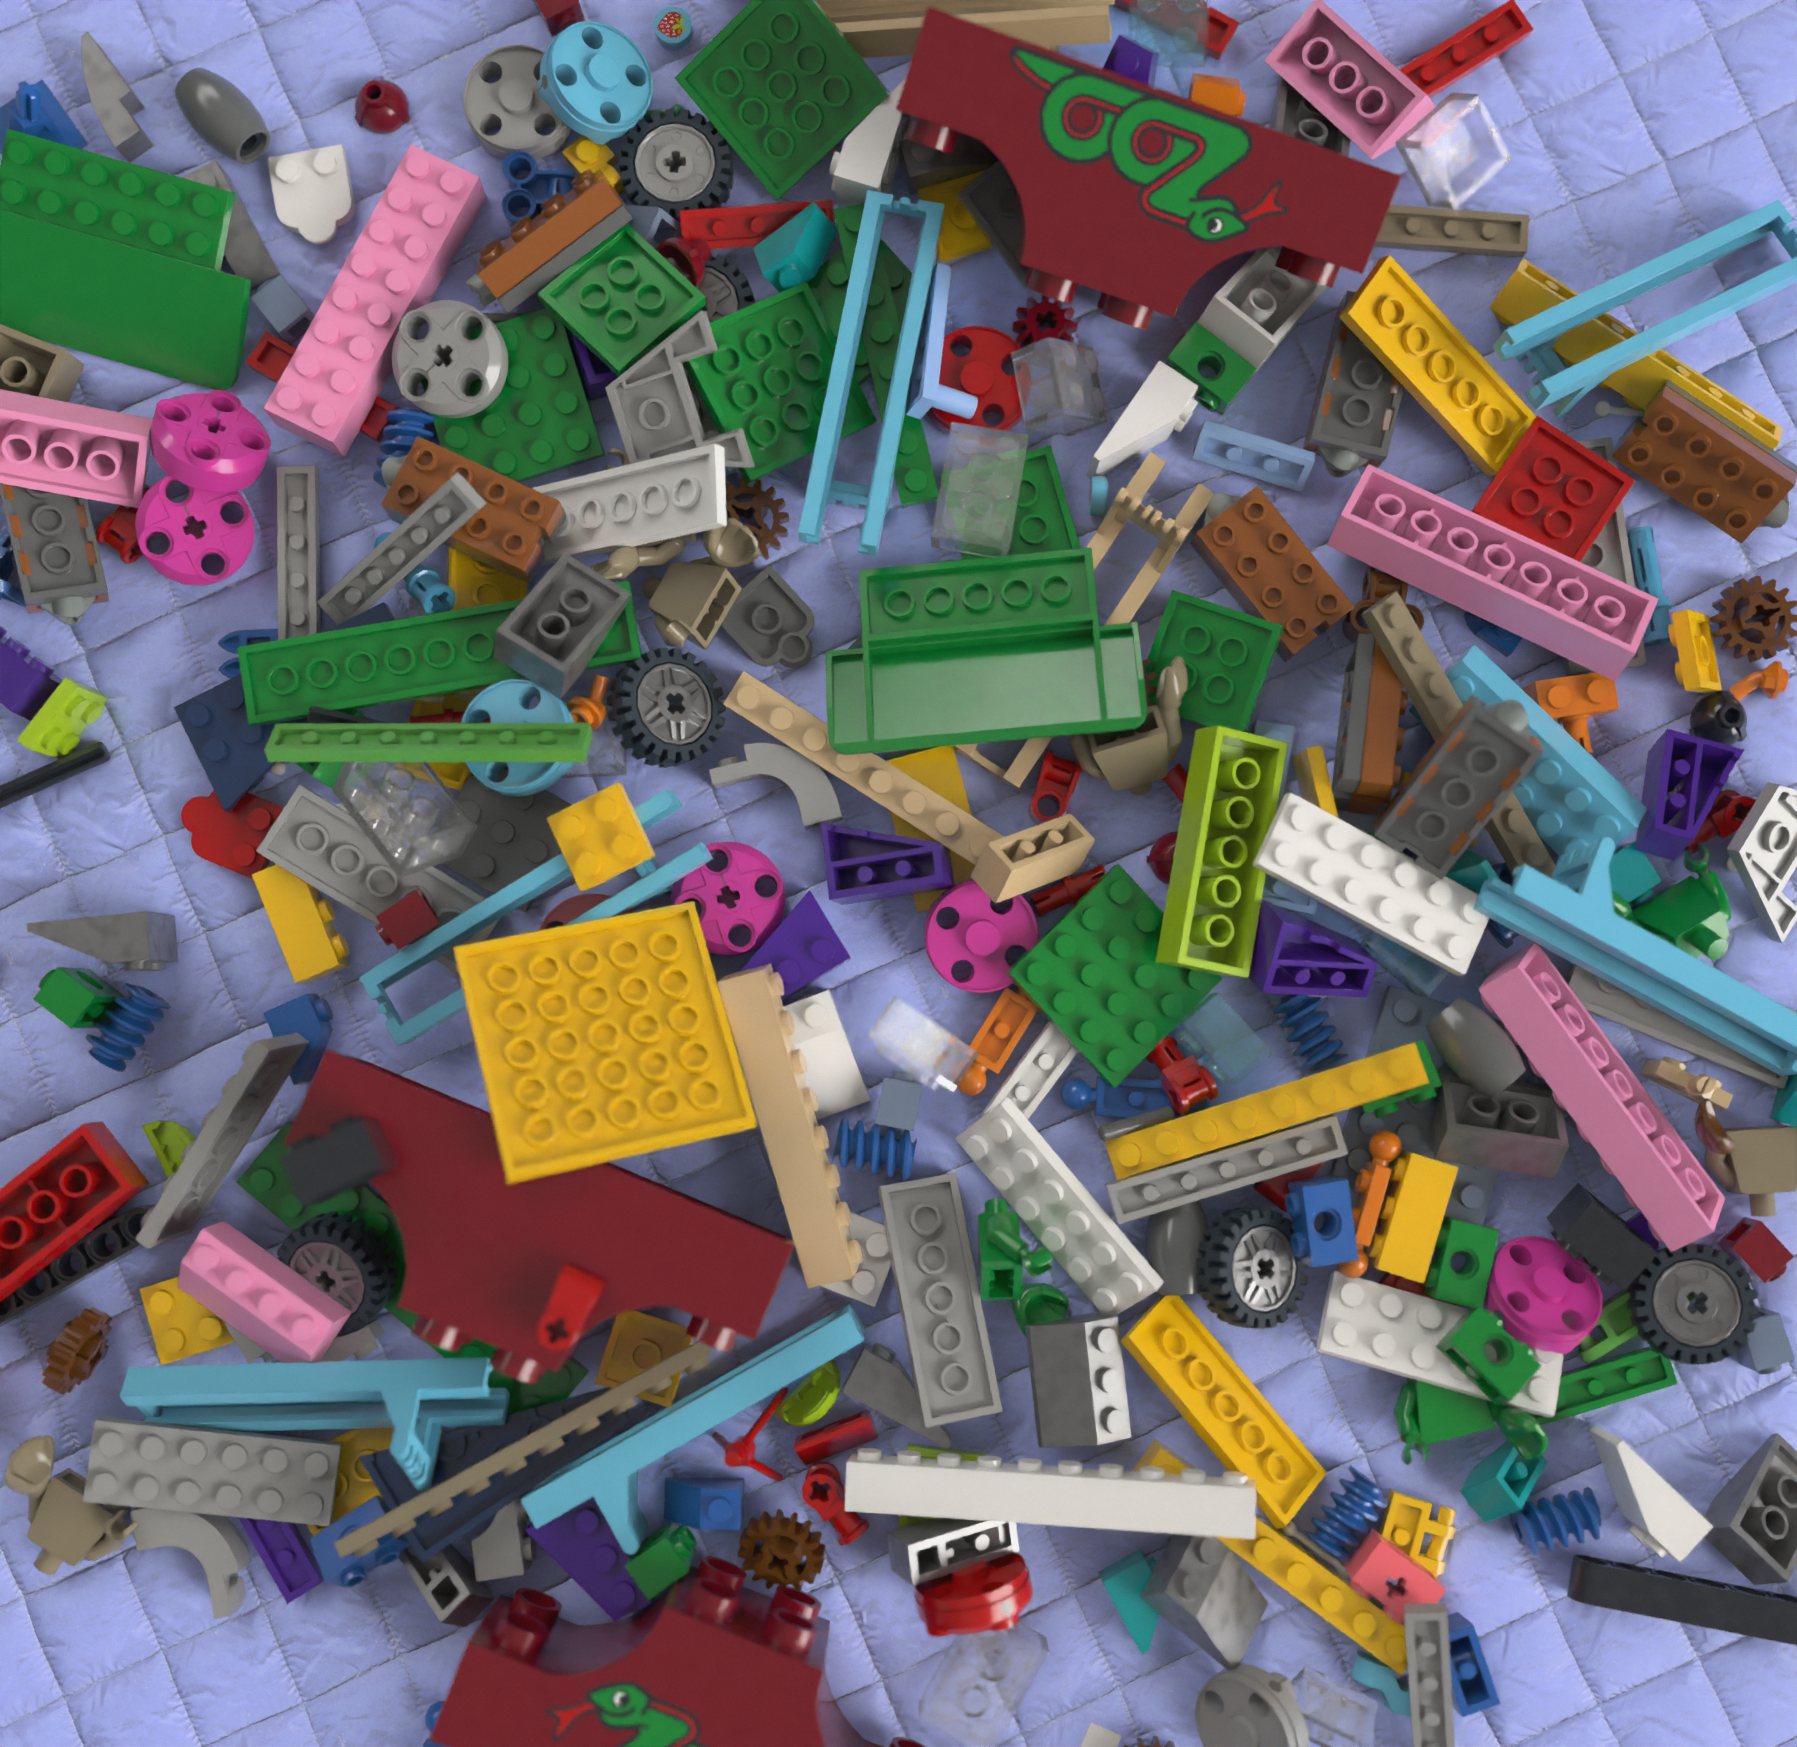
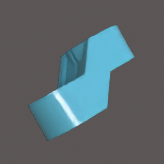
M1358 1651L1351 1670V1677L1362 1684L1379 1689L1385 1706L1393 1713L1411 1718L1409 1684L1396 1680L1392 1668L1373 1654Z

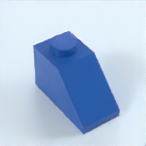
M305 994L264 1012L273 1037L298 1033L309 1041L289 1074L293 1085H301L313 1081L333 1031L329 1021L333 1019V1014L327 1001L324 998L320 999L318 994Z
M665 1478L664 1520L699 1530L741 1529L744 1519V1478Z

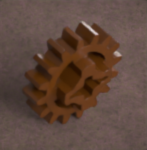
M743 478L740 480V488L735 489L730 482L726 483L728 492L726 494V515L728 518H735L739 521V516L750 519L753 516L757 528L750 524H745L744 526H748L753 532V536H756L760 554L765 560H768L769 553L767 549L770 547L778 551L781 549V544L777 539L778 536L788 537V529L781 526V524L790 521L789 514L779 512L786 506L784 499L773 500L776 495L775 488L771 486L765 492L762 491V482L758 479L753 487H748ZM742 498H753L751 501H737ZM769 508L773 514L771 529L764 523V518L768 514Z
M1755 576L1749 579L1748 582L1745 578L1733 583V587L1729 586L1720 592L1724 599L1713 602L1712 607L1718 610L1719 614L1710 617L1709 622L1719 624V629L1712 633V636H1723L1725 641L1721 646L1722 650L1731 647L1735 648L1733 658L1739 659L1747 654L1749 662L1760 660L1761 657L1767 660L1777 656L1776 651L1780 652L1789 647L1786 639L1797 636V631L1791 628V624L1797 622V615L1791 614L1790 610L1797 605V601L1787 602L1784 597L1788 594L1789 589L1786 587L1780 591L1775 590V579H1771L1763 585L1760 576ZM1764 615V618L1758 620V622L1745 623V620L1752 618V616Z
M91 1307L90 1309L85 1308L80 1317L76 1315L73 1320L68 1321L47 1350L46 1355L49 1358H47L46 1362L49 1363V1366L42 1374L45 1377L42 1383L53 1391L64 1395L66 1391L72 1392L75 1384L80 1385L82 1381L88 1380L93 1370L104 1359L109 1346L106 1345L108 1342L106 1336L112 1330V1326H110L112 1318L108 1314Z
M782 1509L777 1510L775 1517H771L768 1512L763 1511L759 1520L752 1517L747 1528L743 1529L737 1553L738 1557L744 1559L742 1569L754 1571L751 1579L754 1582L761 1578L766 1580V1589H770L773 1584H779V1586L792 1584L796 1590L800 1591L804 1581L813 1584L816 1574L821 1572L826 1545L820 1543L822 1533L820 1531L810 1532L812 1522L807 1520L801 1524L797 1521L798 1513L796 1512L790 1518H786ZM762 1539L761 1546H758L757 1542ZM806 1556V1560L801 1562L802 1557Z

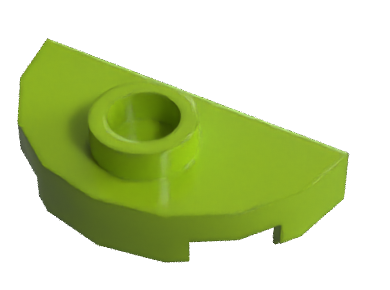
M159 1120L141 1125L169 1178L177 1172L182 1164L181 1156L186 1147L197 1138L189 1128L174 1121Z
M831 1359L817 1367L779 1404L773 1413L786 1424L798 1427L813 1424L826 1415L835 1403L840 1389V1371L836 1361Z

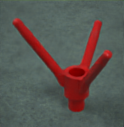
M786 1386L781 1388L745 1436H739L733 1442H729L718 1432L712 1434V1438L725 1451L724 1460L726 1465L729 1467H750L778 1482L783 1480L782 1474L755 1460L753 1455L756 1451L754 1439L788 1393Z

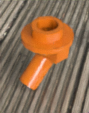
M1774 661L1765 669L1747 675L1730 687L1729 691L1739 701L1757 687H1760L1768 699H1775L1779 692L1784 693L1786 690L1788 670L1782 668L1781 661Z
M595 674L588 698L575 696L569 700L568 707L571 710L570 714L575 723H590L591 730H596L601 726L603 719L607 715L603 701L610 678Z

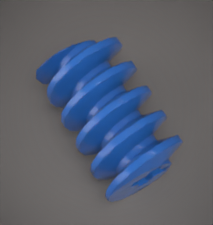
M396 408V410L389 411L386 415V420L391 425L383 429V435L388 440L380 444L379 449L385 455L377 458L376 464L378 467L382 468L383 462L388 458L408 455L417 436L423 439L433 438L434 434L425 429L424 424H434L436 418L425 412L410 408ZM376 471L373 475L374 481L387 488L382 471Z
M125 983L123 987L130 994V997L127 999L115 996L114 998L121 1008L119 1012L111 1009L104 1011L111 1020V1023L106 1024L99 1021L95 1023V1026L102 1035L97 1037L87 1034L85 1037L92 1046L89 1054L99 1063L119 1072H123L127 1068L124 1060H132L136 1056V1051L133 1047L144 1045L145 1038L142 1034H151L155 1030L152 1021L159 1022L164 1018L161 1008H171L157 994L142 986Z
M1288 994L1280 998L1281 1002L1273 1009V1013L1287 1014V1017L1279 1025L1281 1028L1293 1027L1294 1029L1286 1038L1287 1042H1300L1301 1044L1293 1052L1294 1057L1307 1056V1060L1299 1067L1301 1071H1315L1349 1056L1348 1054H1336L1343 1046L1342 1040H1329L1337 1031L1335 1025L1322 1026V1023L1330 1016L1329 1012L1315 1011L1323 1002L1322 997Z
M843 1117L840 1121L832 1161L838 1155L841 1168H846L853 1158L856 1171H862L868 1161L870 1162L871 1172L875 1175L881 1166L885 1165L887 1177L890 1178L893 1177L897 1168H901L902 1178L907 1181L911 1173L917 1138L914 1142H911L910 1131L904 1130L900 1138L896 1139L894 1127H889L884 1136H880L879 1125L875 1123L869 1132L865 1133L862 1120H858L853 1130H850L848 1118Z
M1351 1465L1348 1469L1355 1478L1354 1482L1341 1478L1339 1483L1346 1493L1342 1495L1332 1491L1330 1496L1335 1502L1336 1507L1333 1508L1322 1504L1320 1508L1327 1519L1323 1521L1313 1517L1311 1521L1318 1532L1314 1534L1305 1531L1325 1550L1337 1558L1346 1561L1351 1556L1344 1545L1358 1547L1360 1544L1354 1531L1367 1534L1370 1531L1363 1518L1377 1521L1379 1516L1372 1506L1377 1505L1386 1508L1388 1505L1382 1495L1384 1490Z
M1589 1487L1584 1488L1583 1494L1577 1490H1572L1568 1493L1567 1498L1562 1494H1556L1553 1496L1552 1503L1545 1497L1540 1498L1537 1502V1507L1532 1502L1527 1501L1520 1511L1509 1514L1517 1540L1520 1544L1526 1545L1532 1555L1538 1554L1537 1542L1542 1541L1548 1552L1553 1551V1538L1556 1537L1564 1548L1568 1547V1534H1573L1578 1543L1582 1544L1585 1542L1584 1530H1588L1594 1540L1600 1539L1601 1513L1596 1497Z

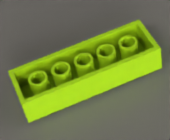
M1222 726L1195 730L1156 958L1157 963L1225 977L1249 978L1266 876L1264 871L1252 865L1276 814L1288 743Z

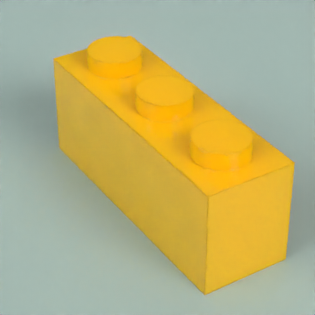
M277 864L252 874L295 983L308 984L350 966L346 956L350 955L348 944L342 934L336 933L331 921L335 919L333 907L327 898H322L319 889Z
M1402 1150L1401 1157H1397L1392 1163L1389 1177L1390 1180H1393L1389 1196L1384 1195L1378 1218L1382 1219L1377 1234L1373 1233L1370 1247L1367 1246L1366 1254L1370 1257L1369 1265L1424 1284L1458 1167Z

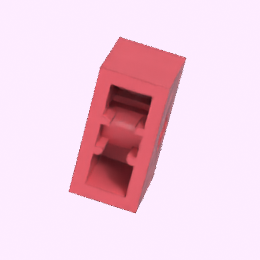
M1373 1528L1344 1566L1352 1579L1349 1585L1365 1599L1369 1600L1373 1595L1384 1604L1382 1610L1400 1625L1404 1622L1403 1604L1438 1603L1447 1591L1437 1576ZM1389 1578H1391L1394 1581L1399 1579L1396 1585H1394L1391 1582H1388L1386 1584V1581Z

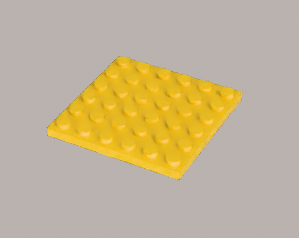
M694 901L454 947L456 965L507 1184L755 1128L757 1121Z

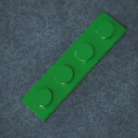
M1645 1347L1562 1372L1555 1416L1547 1418L1530 1412L1526 1413L1531 1415L1540 1425H1545L1678 1383L1671 1361L1663 1357L1662 1354L1654 1352L1651 1348Z

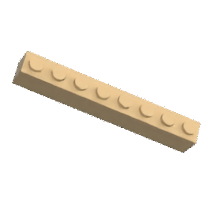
M743 671L723 703L726 707L975 865L987 843L1005 837L874 753L854 755L837 753L829 743L827 723Z
M771 963L726 975L717 984L807 1288L810 1289L854 1278L859 1263H862V1252L858 1240L851 1239L848 1225H851L849 1207L845 1201H840L837 1187H840L839 1173L834 1163L829 1164L825 1149H829L827 1132L823 1125L818 1126L814 1111L818 1110L817 1098L813 1088H807L803 1073L807 1071L806 1061L802 1050H796L792 1035L795 1034V1023L791 1012L785 1011L780 996L784 995V986L781 976L778 972L773 973Z

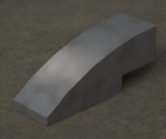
M87 31L81 36L85 82L99 121L113 145L131 163L154 146L133 117L145 107L102 48Z

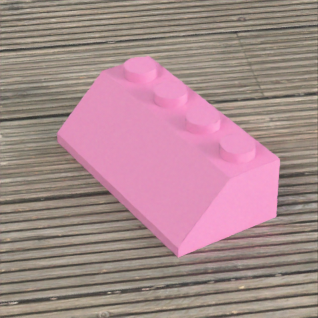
M1315 0L1264 60L1372 160L1407 139L1436 107L1426 93L1322 0Z
M0 389V483L138 508L144 494L151 450L150 430L153 419Z
M224 1220L202 1229L181 1261L178 1288L282 1363L320 1362L352 1313Z

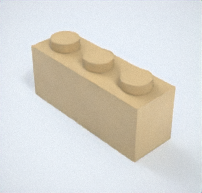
M1070 813L987 843L971 877L996 904L1077 873L1095 839Z

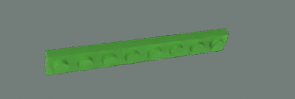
M276 723L264 751L268 762L572 763L586 761L593 735L590 723Z

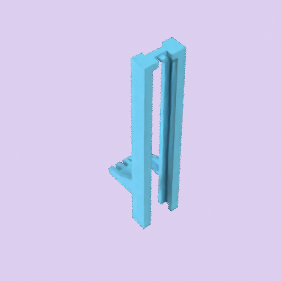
M867 190L798 530L799 542L819 545L827 501L828 504L836 505L837 501H843L844 507L853 505V508L859 509L860 505L866 506L857 552L877 556L885 514L889 515L896 456L943 223L944 204L918 199V204H912L907 197H902L900 201L893 200L892 194ZM891 212L923 218L871 484L867 486L834 480V466L885 213Z
M1776 200L1506 329L1492 347L1502 362L1516 357L1518 362L1529 358L1523 369L1527 375L1536 370L1538 371L1532 379L1533 384L1538 386L1528 390L1525 395L1535 410L1546 405H1552L1558 401L1559 404L1553 410V413L1559 418L1613 372L1796 283L1797 227L1791 231L1788 228V225L1794 219L1781 201ZM1771 233L1775 234L1792 258L1567 369L1552 349L1553 345L1565 332Z
M665 789L634 808V811L645 831L677 812L683 806L674 790ZM700 842L659 868L656 867L658 865L656 859L651 858L635 866L641 879L564 926L619 916L647 902L664 898L672 893L671 884L711 861L713 857L704 842ZM563 853L359 977L371 1000L378 1001V1012L385 1014L388 1021L385 1024L398 1046L414 1041L467 1009L463 990L460 988L403 1023L385 989L572 876L573 874Z
M1603 838L1560 856L1551 878L1524 864L1514 868L1512 876L1516 879L1513 887L1495 877L1483 882L1473 908L1474 910L1782 1077L1797 1074L1796 1012L1614 913L1608 868L1615 851V842L1611 838ZM1580 887L1578 893L1573 891V889Z
M851 1302L845 1303L673 1402L672 1407L662 1408L580 1455L533 1487L534 1490L521 1498V1502L535 1528H539L594 1496L623 1551L628 1555L635 1554L649 1527L638 1506V1470L863 1342L864 1336L862 1333L865 1332V1327Z
M483 1357L128 1367L120 1398L127 1406H137L146 1416V1422L232 1431L395 1428L390 1452L419 1492H425L432 1484L442 1427L505 1425L510 1394L506 1388H489L487 1386L488 1373H492V1367L489 1365L490 1359Z

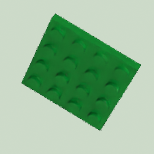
M751 0L675 77V80L776 201L781 199L890 95L889 90L816 0Z
M805 281L711 322L710 326L718 351L683 363L719 434L743 428L755 467H737L746 485L815 451L837 341ZM854 374L840 440L877 422Z
M547 308L495 324L505 341L509 365L505 384L497 398L488 407L474 415L462 418H444L431 414L436 418L434 425L441 447L519 483L606 456L567 328ZM483 328L472 331L470 334L471 339L475 340L480 337ZM427 379L421 381L424 393L428 389ZM477 379L471 384V396H475L480 392L482 388L481 379Z
M1120 864L1114 865L1005 972L1109 1087L1116 1088L1156 1047V1044L1164 1039L1223 979L1220 975L1156 962L1164 913Z

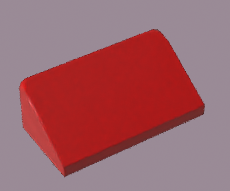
M864 1410L797 1436L794 1449L805 1465H810L878 1438V1432L870 1411Z

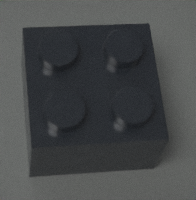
M350 1115L329 1125L332 1132L325 1136L319 1135L314 1137V1134H311L288 1145L291 1152L279 1157L301 1206L322 1204L399 1167L378 1120L364 1119L363 1116L355 1118L354 1115Z
M1579 1183L1573 1187L1547 1216V1219L1554 1228L1551 1234L1559 1241L1558 1245L1576 1260L1582 1255V1260L1591 1267L1589 1270L1608 1286L1614 1281L1625 1290L1657 1256L1655 1250L1637 1230Z

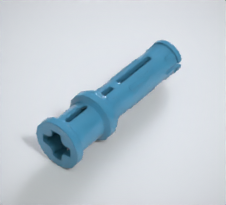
M1653 527L1634 528L1627 532V536L1630 542L1637 588L1658 598L1644 633V646L1670 643L1668 626L1671 624L1669 609L1672 607V603L1663 593Z
M391 532L379 535L374 542V548L387 538ZM418 564L403 578L406 582L407 593L414 599L421 601L422 608L428 615L450 611L456 601L455 592L450 586L440 582L439 574L433 568ZM441 595L444 601L442 602L437 596Z

